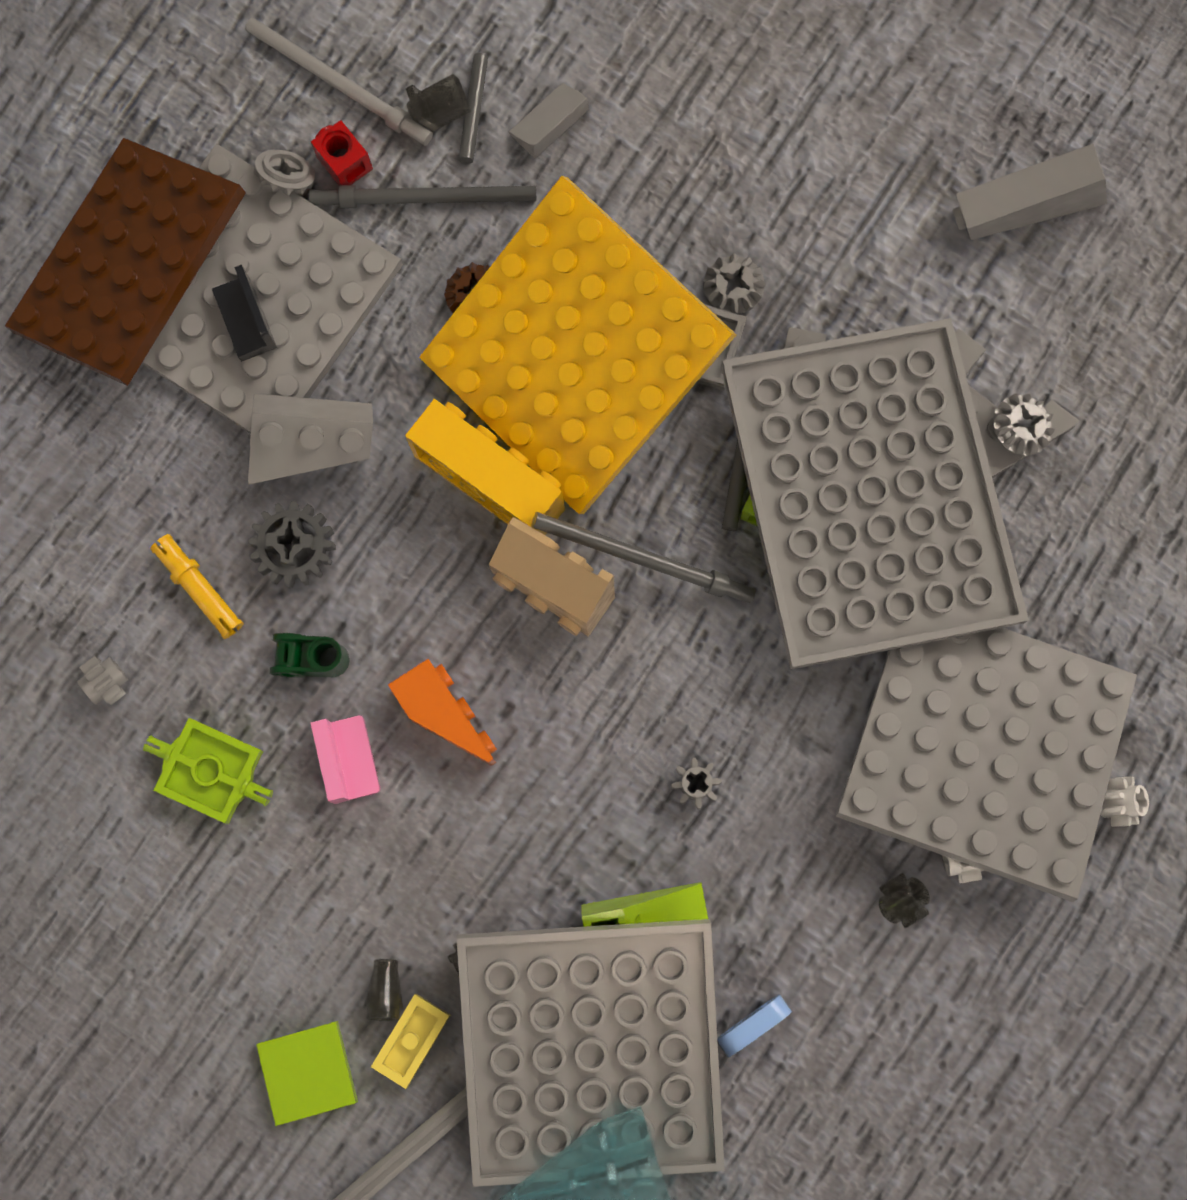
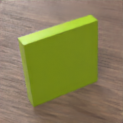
M338 1021L256 1044L275 1126L358 1102Z

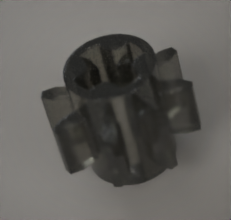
M901 873L879 887L880 891L884 894L879 899V908L882 915L889 922L894 924L902 922L904 928H908L929 915L928 910L924 907L930 901L929 892L919 879L914 877L906 879L904 873Z

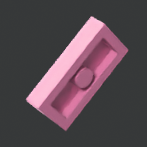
M358 715L335 722H330L327 719L311 722L328 802L337 804L379 793L380 785L364 718Z

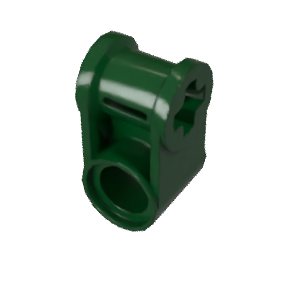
M294 633L273 634V641L276 642L274 666L270 667L271 675L290 678H302L305 676L333 678L342 675L349 666L350 658L348 651L333 638ZM329 648H335L337 654L335 661L331 665L323 667L320 663L321 654Z

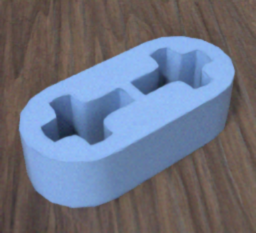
M779 994L717 1038L718 1044L727 1057H730L777 1025L792 1011Z

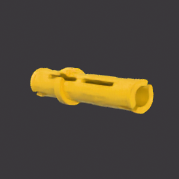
M170 534L159 538L157 541L161 545L158 546L157 543H154L150 550L171 573L170 579L172 582L182 586L219 631L223 639L236 633L234 628L240 630L244 623L235 615L198 570L200 567L195 559H189Z

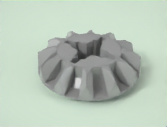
M269 150L259 154L255 160L254 174L260 178V184L271 186L273 192L280 190L289 196L293 191L303 195L306 189H312L315 171L311 164L299 155L285 150Z
M733 253L728 257H718L716 262L707 268L704 278V292L710 304L715 308L736 314L745 313L759 303L764 293L765 281L761 267H757L750 257L744 258ZM741 272L740 284L744 287H736L733 291H730L729 295H726L728 281L724 278L733 279L735 275Z
M1015 393L1004 399L996 408L993 418L994 431L1001 444L1009 451L1023 456L1036 454L1050 444V436L1055 431L1051 427L1053 414L1047 413L1043 407L1044 401H1036L1031 397V393L1025 395H1017ZM1022 418L1034 420L1033 426L1028 429L1026 427L1020 428V426L1014 428L1013 425L1017 424Z

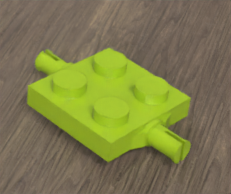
M188 718L180 736L171 745L152 735L146 741L160 747V749L144 744L143 751L164 759L162 773L153 791L225 824L230 823L238 804L245 797L264 806H267L270 800L256 794V792L272 798L273 790L253 782L254 770L264 751L194 719Z

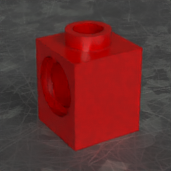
M342 120L333 126L328 125L322 128L315 136V139L310 141L317 159L339 186L352 185L373 170L368 153ZM338 149L348 150L343 156H332Z

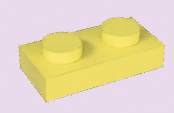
M414 994L371 1065V1068L403 1088H408L451 1015L418 994Z

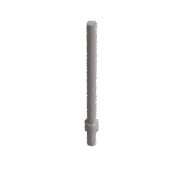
M255 18L248 20L245 27L247 32L384 119L386 126L398 134L404 132L424 146L429 144L433 133L413 121L411 114L399 106L393 108Z

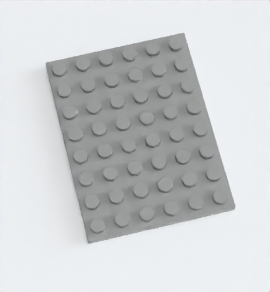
M951 318L722 360V374L790 670L1024 624L1029 621Z

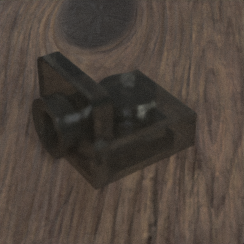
M454 74L422 91L414 85L406 88L410 100L406 105L410 116L416 123L420 122L431 131H435L471 112L461 82Z

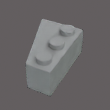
M254 394L248 485L370 459L373 429L372 403Z

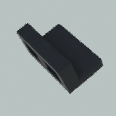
M241 264L234 267L238 279L212 288L237 356L242 362L277 348L251 279Z

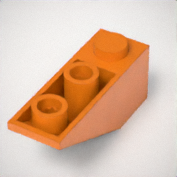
M427 659L388 684L413 723L490 766L496 763L491 754L497 751V748L485 730L478 734L470 723V720L476 716L464 697L456 701L448 689L454 682L442 664L434 667L431 661Z

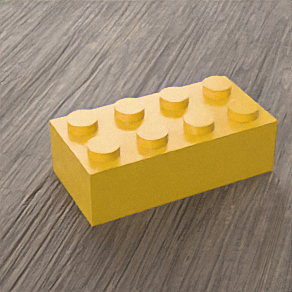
M433 399L406 433L405 437L414 457L507 525L515 517L532 527V520L536 512L558 519L565 511L563 493L559 489L561 483L546 471L542 470L538 474L527 466L529 460L523 454L512 447L508 451L495 443L498 438L490 430L480 424L477 428H474L464 420L466 415L450 402H447L444 406L436 399ZM535 529L544 535L547 534V532Z

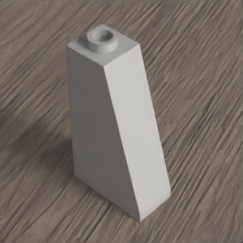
M1094 144L957 193L956 196L960 206L954 208L953 212L959 231L967 228L970 239L974 240L1107 204L1106 180Z

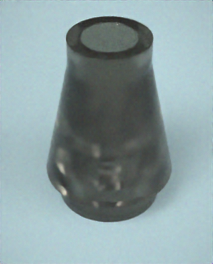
M374 960L373 972L363 1009L367 1010V1020H399L400 1011L404 1010L397 960Z

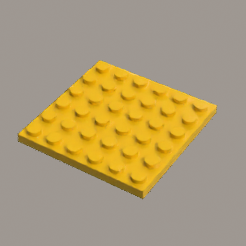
M562 175L419 358L510 448L512 447L523 454L529 460L528 465L535 472L540 474L543 470L556 478L561 483L559 489L563 493L564 501L578 514H585L736 337V334L568 177Z

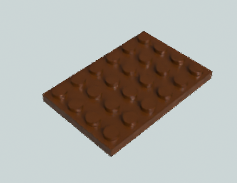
M123 138L5 324V327L16 335L128 386L245 196V190L240 184Z

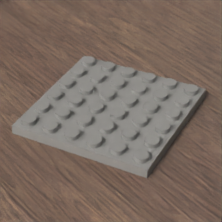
M216 143L199 168L240 184L246 194L142 364L251 434L254 394L309 398L401 269L403 263L399 257L292 191L287 196L283 191L277 190L273 192L271 186L260 184V178L254 174V167ZM241 264L251 279L277 348L242 362L237 356L212 288L238 279L234 267Z
M1004 628L889 650L835 817L1074 902L1078 899L1137 674Z
M710 919L457 935L473 1187L725 1171Z

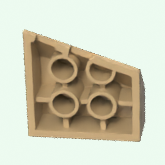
M513 517L489 563L491 572L495 574L492 580L509 592L516 588L528 597L525 599V602L538 612L545 614L548 609L560 617L557 623L571 634L577 636L581 631L589 637L615 599L614 575L604 569H601L598 575L592 573L594 569L586 563L585 558L573 551L567 552L565 556L558 552L560 549L559 545L551 538Z

